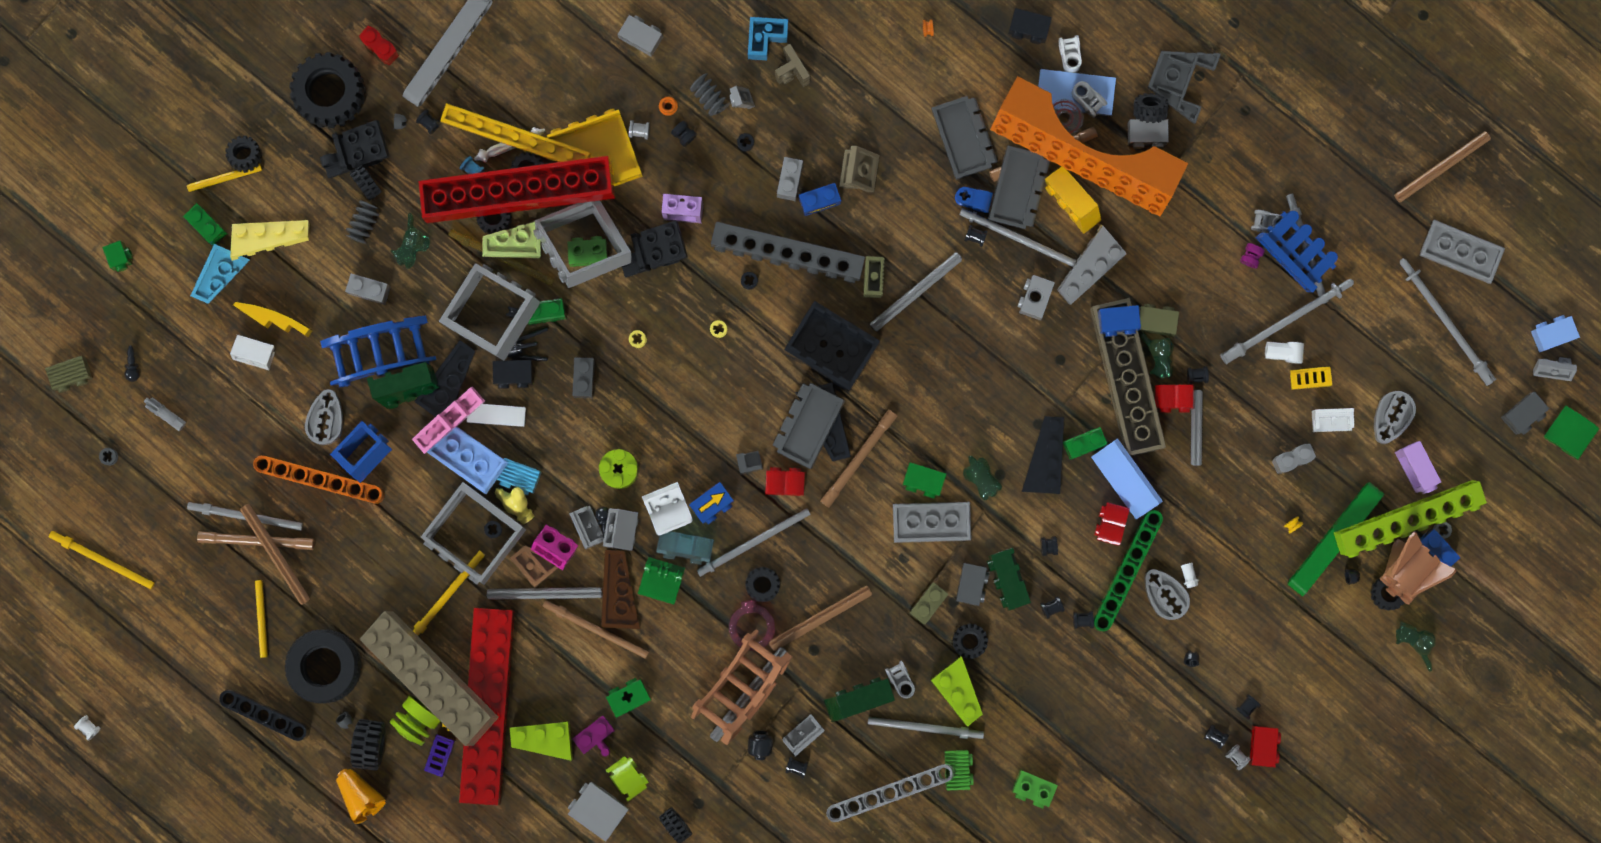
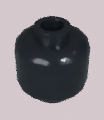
M757 730L748 737V753L755 760H765L766 757L772 754L773 738L767 731Z

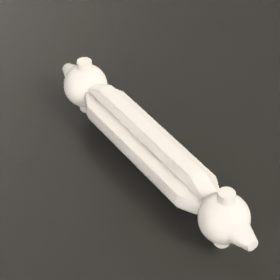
M533 127L531 132L542 135L545 129ZM499 143L490 147L487 151L480 149L474 159L475 161L487 162L489 157H495L515 147Z

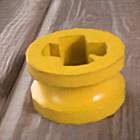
M1297 516L1286 523L1284 527L1289 529L1288 533L1290 534L1301 527L1303 522H1299V517Z

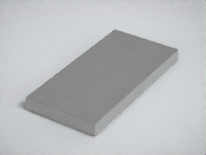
M1433 220L1419 256L1491 284L1505 248Z
M970 502L893 504L894 543L971 541Z

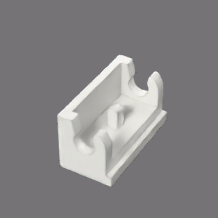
M237 335L230 353L233 360L270 370L275 354L273 345Z
M1354 408L1313 410V432L1352 431V428H1354Z

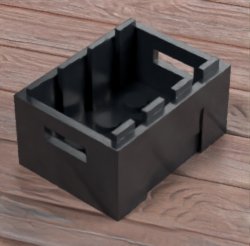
M814 301L785 347L784 354L800 364L802 362L833 381V384L840 389L850 393L878 348L880 341ZM823 340L827 342V346L824 348L820 346V342ZM839 350L844 353L841 358L836 356V352Z

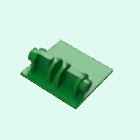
M648 557L638 594L674 605L685 568Z

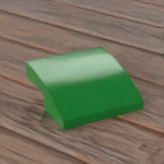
M1565 405L1545 434L1544 439L1579 460L1600 428Z

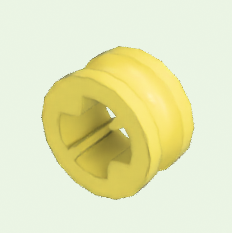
M717 320L711 324L710 332L714 337L722 338L727 334V325L723 321ZM722 324V328H724L723 333L715 334L714 326Z
M635 330L630 333L629 342L633 347L641 348L646 344L647 338L642 331ZM641 334L642 342L634 344L635 339L633 337Z

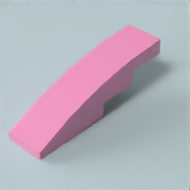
M470 387L441 414H438L412 440L425 454L472 414L485 400L474 387Z

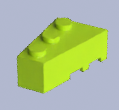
M962 656L930 680L967 727L983 715Z
M570 721L510 728L512 748L570 761L573 760Z

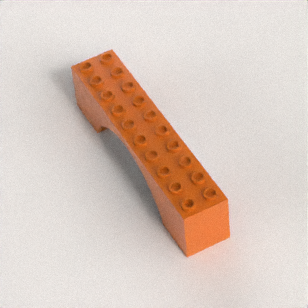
M1018 76L990 129L996 134L1013 141L1015 144H1019L1031 152L1043 156L1047 160L1064 167L1066 170H1070L1082 178L1097 184L1099 187L1105 188L1158 216L1162 215L1171 200L1188 165L1187 162L1155 146L1134 155H1111L1096 151L1082 144L1059 121L1053 108L1052 93Z

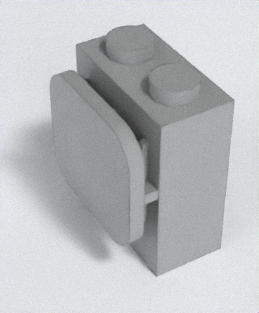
M590 782L589 785L585 783L579 791L582 794L578 800L574 799L569 805L568 809L570 812L568 815L606 842L630 808L594 782Z

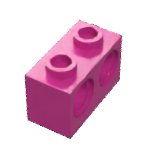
M545 525L534 540L530 550L563 570L574 556L578 545L572 539L560 534L557 529Z

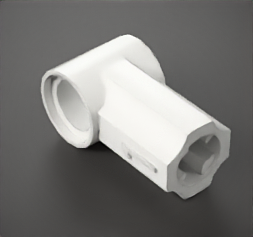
M1266 342V359L1286 360L1288 363H1303L1304 343Z

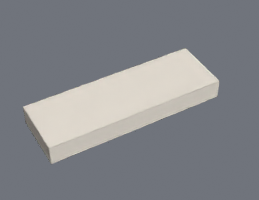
M481 404L467 417V423L525 427L526 407Z

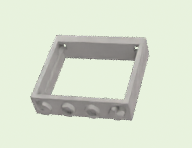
M601 201L577 203L535 220L534 235L537 240H541L544 253L549 254L553 268L558 269L561 282H565L568 288L631 263V251ZM594 214L617 254L569 273L546 232Z
M475 263L439 322L504 361L541 302L535 298L536 294L528 289L523 291L521 290L522 286L512 280L509 283L506 281L508 278L498 272L495 275L492 273L493 269L483 264L481 267ZM483 275L525 299L496 346L454 322Z
M462 482L422 534L421 538L425 540L423 544L430 550L437 549L440 552L438 556L448 562L450 559L454 562L453 567L459 572L463 573L466 571L470 575L468 578L475 584L480 582L485 585L526 529ZM466 494L515 530L482 575L433 539Z

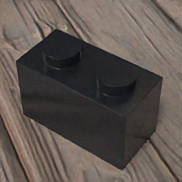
M1015 8L1008 34L1019 40L1023 38L1030 39V42L1034 44L1045 43L1052 17Z
M531 360L493 361V384L498 386V389H509V385H517L519 389L529 388V385H533V362Z

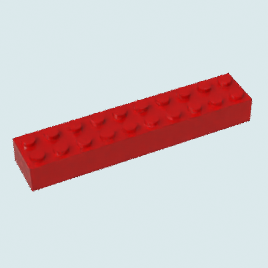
M609 156L419 181L422 219L426 223L615 199L612 163Z
M474 608L468 687L499 718L474 746H465L463 744L459 803L501 804L515 611Z

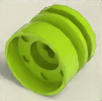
M409 695L402 704L407 714L396 712V716L401 722L392 718L390 724L404 738L423 746L425 741L419 735L421 734L429 738L430 735L425 730V727L435 729L441 721L420 700Z

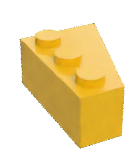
M1061 166L1045 178L1046 191L1050 196L1054 195L1058 205L1067 212L1083 234L1101 221L1097 203L1064 167Z

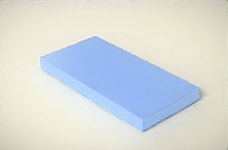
M1040 69L1038 87L1052 93L1053 104L1063 100L1070 101L1077 105L1081 113H1086L1071 94L1073 87L1078 82L1084 81L1107 101V105L1102 106L1096 112V115L1112 116L1116 78ZM1077 88L1079 95L1084 96L1086 94L1084 88ZM1062 102V105L1069 106H1061V103L1053 107L1054 110L1067 108L1071 112H1078V110L1074 111L1071 108L1077 109L1074 105L1067 102Z
M458 427L453 429L427 452L485 494L488 493L508 464L507 461Z
M1118 438L1091 457L1127 508H1130V512L1135 519H1138L1163 502Z

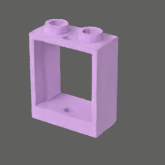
M663 194L662 216L664 220L702 224V197Z
M1420 441L1395 452L1415 493L1422 492V494L1438 488L1437 484L1441 483V480Z

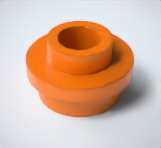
M664 97L660 100L659 110L663 115L671 116L676 113L678 104L674 98ZM668 103L672 105V108L669 110L665 109V105Z

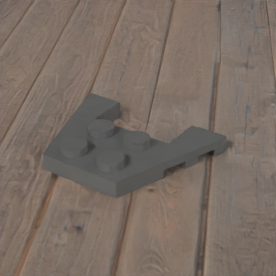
M1161 51L1148 89L1155 94H1159V96L1167 98L1168 104L1195 124L1201 106L1183 100L1195 65L1215 71L1221 54Z

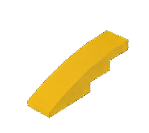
M239 302L233 304L266 328H269L274 323L287 333H289L292 327L307 337L312 333V330L273 310Z

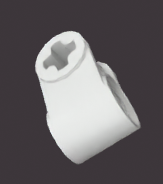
M1078 35L1069 39L1059 38V50L1065 72L1077 73L1082 63ZM1074 60L1077 66L1071 67L1067 62Z

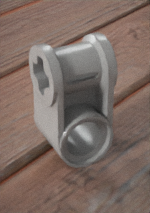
M1078 82L1072 89V97L1093 118L1102 106L1107 105V101L1087 82ZM1078 87L1085 89L1086 94L1084 96L1077 93Z
M1255 210L1254 214H1256L1251 230L1268 233L1267 228L1269 226L1274 227L1276 221H1280L1282 216L1264 210Z
M902 660L899 661L898 665L890 669L886 668L885 672L899 696L904 699L912 697L915 687ZM909 685L912 692L909 695H903L900 690L901 686Z

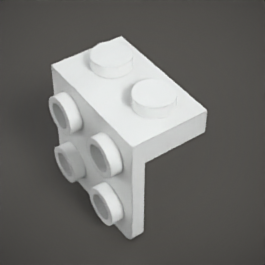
M678 482L642 496L657 535L668 533L693 521Z

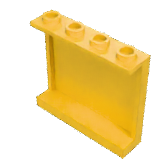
M607 110L602 116H590L586 118L585 122L579 123L577 121L570 123L568 128L562 130L561 128H556L550 131L551 134L547 135L549 139L590 152V158L609 156L612 163L614 187L643 177L619 110Z

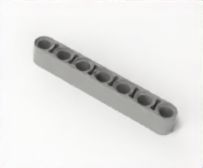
M467 0L402 95L405 99L417 107L424 103L485 16L493 0Z
M943 764L831 805L827 809V817L832 822H839L946 783L953 779L955 770L951 765ZM942 768L949 769V778L945 779L941 776L940 771ZM925 774L932 778L930 785H925L922 782V777ZM906 781L912 782L914 786L911 792L906 791L904 788ZM888 788L895 790L894 798L887 797L886 790ZM870 794L877 797L875 805H871L868 802ZM852 801H856L859 804V809L856 812L850 808ZM835 807L841 811L839 818H835L832 815V810Z

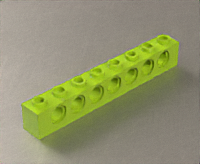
M1471 480L1334 532L1340 554L1352 558L1358 556L1360 551L1376 549L1377 545L1381 543H1392L1394 538L1408 537L1415 530L1423 531L1428 529L1431 524H1442L1449 517L1457 518L1463 516L1465 511L1479 510L1481 505L1487 502L1480 481ZM1464 495V496H1465V502H1464L1463 504H1461V501H1460V500H1461V497ZM1447 502L1448 508L1444 511L1443 505ZM1428 509H1430L1431 514H1430V516L1427 518V517H1426V511H1427ZM1412 515L1413 522L1409 524L1408 519ZM1393 522H1395L1396 528L1392 531L1391 525ZM1375 529L1379 531L1377 537L1373 535ZM1360 535L1361 542L1357 544L1356 538Z

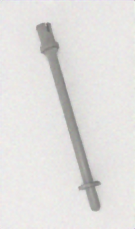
M1401 259L1400 265L1409 276L1405 280H1412L1474 364L1473 371L1479 374L1486 386L1497 380L1487 367V362H1483L1477 357L1418 276L1421 272L1420 269L1415 272L1406 259Z
M1348 279L1338 286L1332 283L1331 290L1246 342H1237L1234 344V347L1221 353L1220 356L1223 362L1227 365L1239 356H1245L1247 349L1334 296L1339 299L1342 298L1341 292L1351 287L1354 281Z

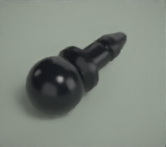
M132 345L128 347V364H125L126 370L124 372L126 380L130 382L137 381L140 377V372L137 369L139 366L135 363V352Z
M604 506L599 507L595 514L599 520L598 525H602L603 538L609 510Z

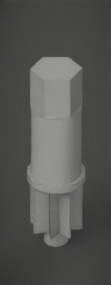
M153 397L144 400V403H146L145 407L156 416L162 418L178 431L183 429L186 422L168 410L165 405H162Z

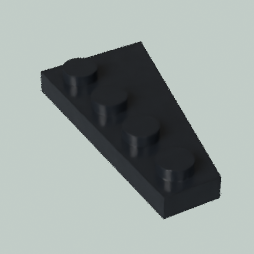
M459 340L435 373L439 388L435 389L431 394L418 396L414 402L435 417L441 414L457 399L476 351Z
M833 383L818 386L836 395ZM839 413L824 443V447L832 462L852 457L841 413Z
M1044 417L1021 492L1060 494L1064 417Z

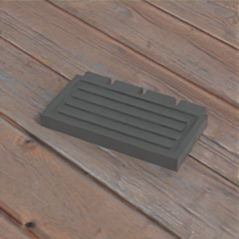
M968 96L931 108L956 180L991 169V164L998 162L994 149L986 151V148L991 147L992 143L987 131L980 133V130L985 129L986 126L981 113L974 115L975 112L980 111L976 98L968 99Z
M1007 145L988 220L1026 229V226L1033 227L1036 214L1030 213V209L1038 210L1041 195L1035 194V190L1043 191L1046 178L1039 174L1040 172L1047 173L1050 161L1037 153Z
M803 383L797 396L803 399L802 401L794 400L788 412L794 415V417L786 416L780 428L786 434L784 436L778 433L773 446L778 448V453L812 469L845 400L812 383L809 386Z

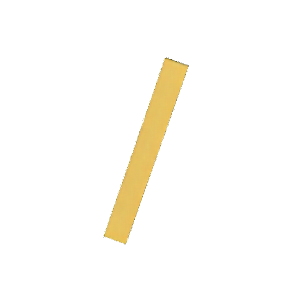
M447 103L440 120L442 123L532 154L534 153L555 162L587 159L591 155L590 152Z

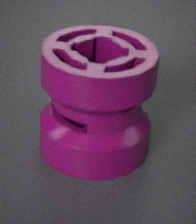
M1248 243L1245 248V255H1242L1240 262L1248 267L1257 269L1260 263L1259 259L1263 256L1265 250L1257 245Z

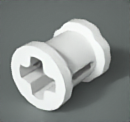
M87 715L82 717L74 726L76 730L79 729L86 736L88 741L101 729L99 726L96 727Z

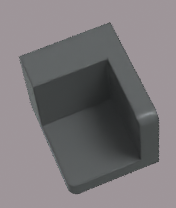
M759 451L736 454L740 474L763 470Z

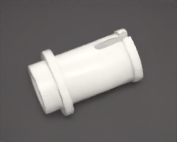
M1193 563L1182 565L1181 568L1185 578L1184 585L1187 588L1198 586L1199 579L1196 578Z

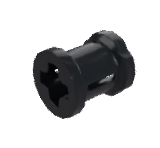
M427 109L416 120V123L425 127L430 135L441 125V122L434 119Z
M970 225L964 241L967 242L969 240L978 243L982 247L988 231L985 230L983 232Z
M1207 366L1200 369L1187 368L1188 384L1192 385L1193 382L1208 383L1209 373Z
M1058 596L1045 604L1040 603L1046 619H1049L1051 615L1065 611Z
M1093 611L1079 614L1073 612L1074 629L1078 627L1094 628Z
M1248 694L1246 696L1247 699L1236 710L1249 720L1250 715L1257 707L1260 708L1261 704Z
M1212 724L1203 739L1210 740L1217 745V748L1221 749L1226 743L1229 734L1222 733Z
M790 757L785 773L799 775L800 778L804 779L809 762L803 763Z

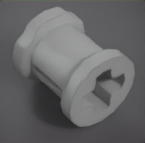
M630 121L629 138L638 136L648 140L650 123L639 124Z
M1237 744L1226 753L1225 757L1230 758L1237 766L1236 768L1241 770L1249 763L1251 758L1246 757Z

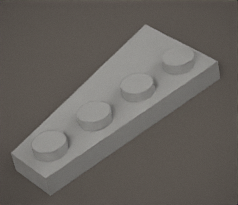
M1100 225L1094 238L1090 240L1083 254L1077 259L1073 269L1069 271L1057 289L1070 305L1127 254L1103 225Z

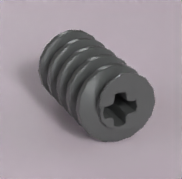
M705 73L692 84L690 91H696L695 97L700 98L699 103H705L704 109L709 110V116H713L724 111L730 105V102L727 104L723 103L726 97L719 98L721 90L714 92L717 85L710 86L712 79L705 80L708 73Z
M360 200L359 204L362 208L356 207V211L359 214L352 215L356 221L349 222L353 228H346L350 235L345 236L357 242L367 244L363 237H370L367 230L374 229L370 223L377 222L373 216H380V214L376 211L377 207Z

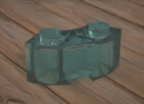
M670 531L659 535L656 553L664 554L663 558L675 560V556L691 559L690 563L701 565L702 561L710 562L714 540Z

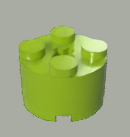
M616 449L609 451L601 459L599 473L602 480L608 486L615 489H624L631 486L637 479L639 472L638 463L629 452ZM616 465L624 466L621 474L619 472L615 473Z
M624 756L607 768L606 772L612 773L610 779L622 795H628L625 799L630 801L647 788L646 784L649 782L642 773H637L635 770L637 765L633 759Z

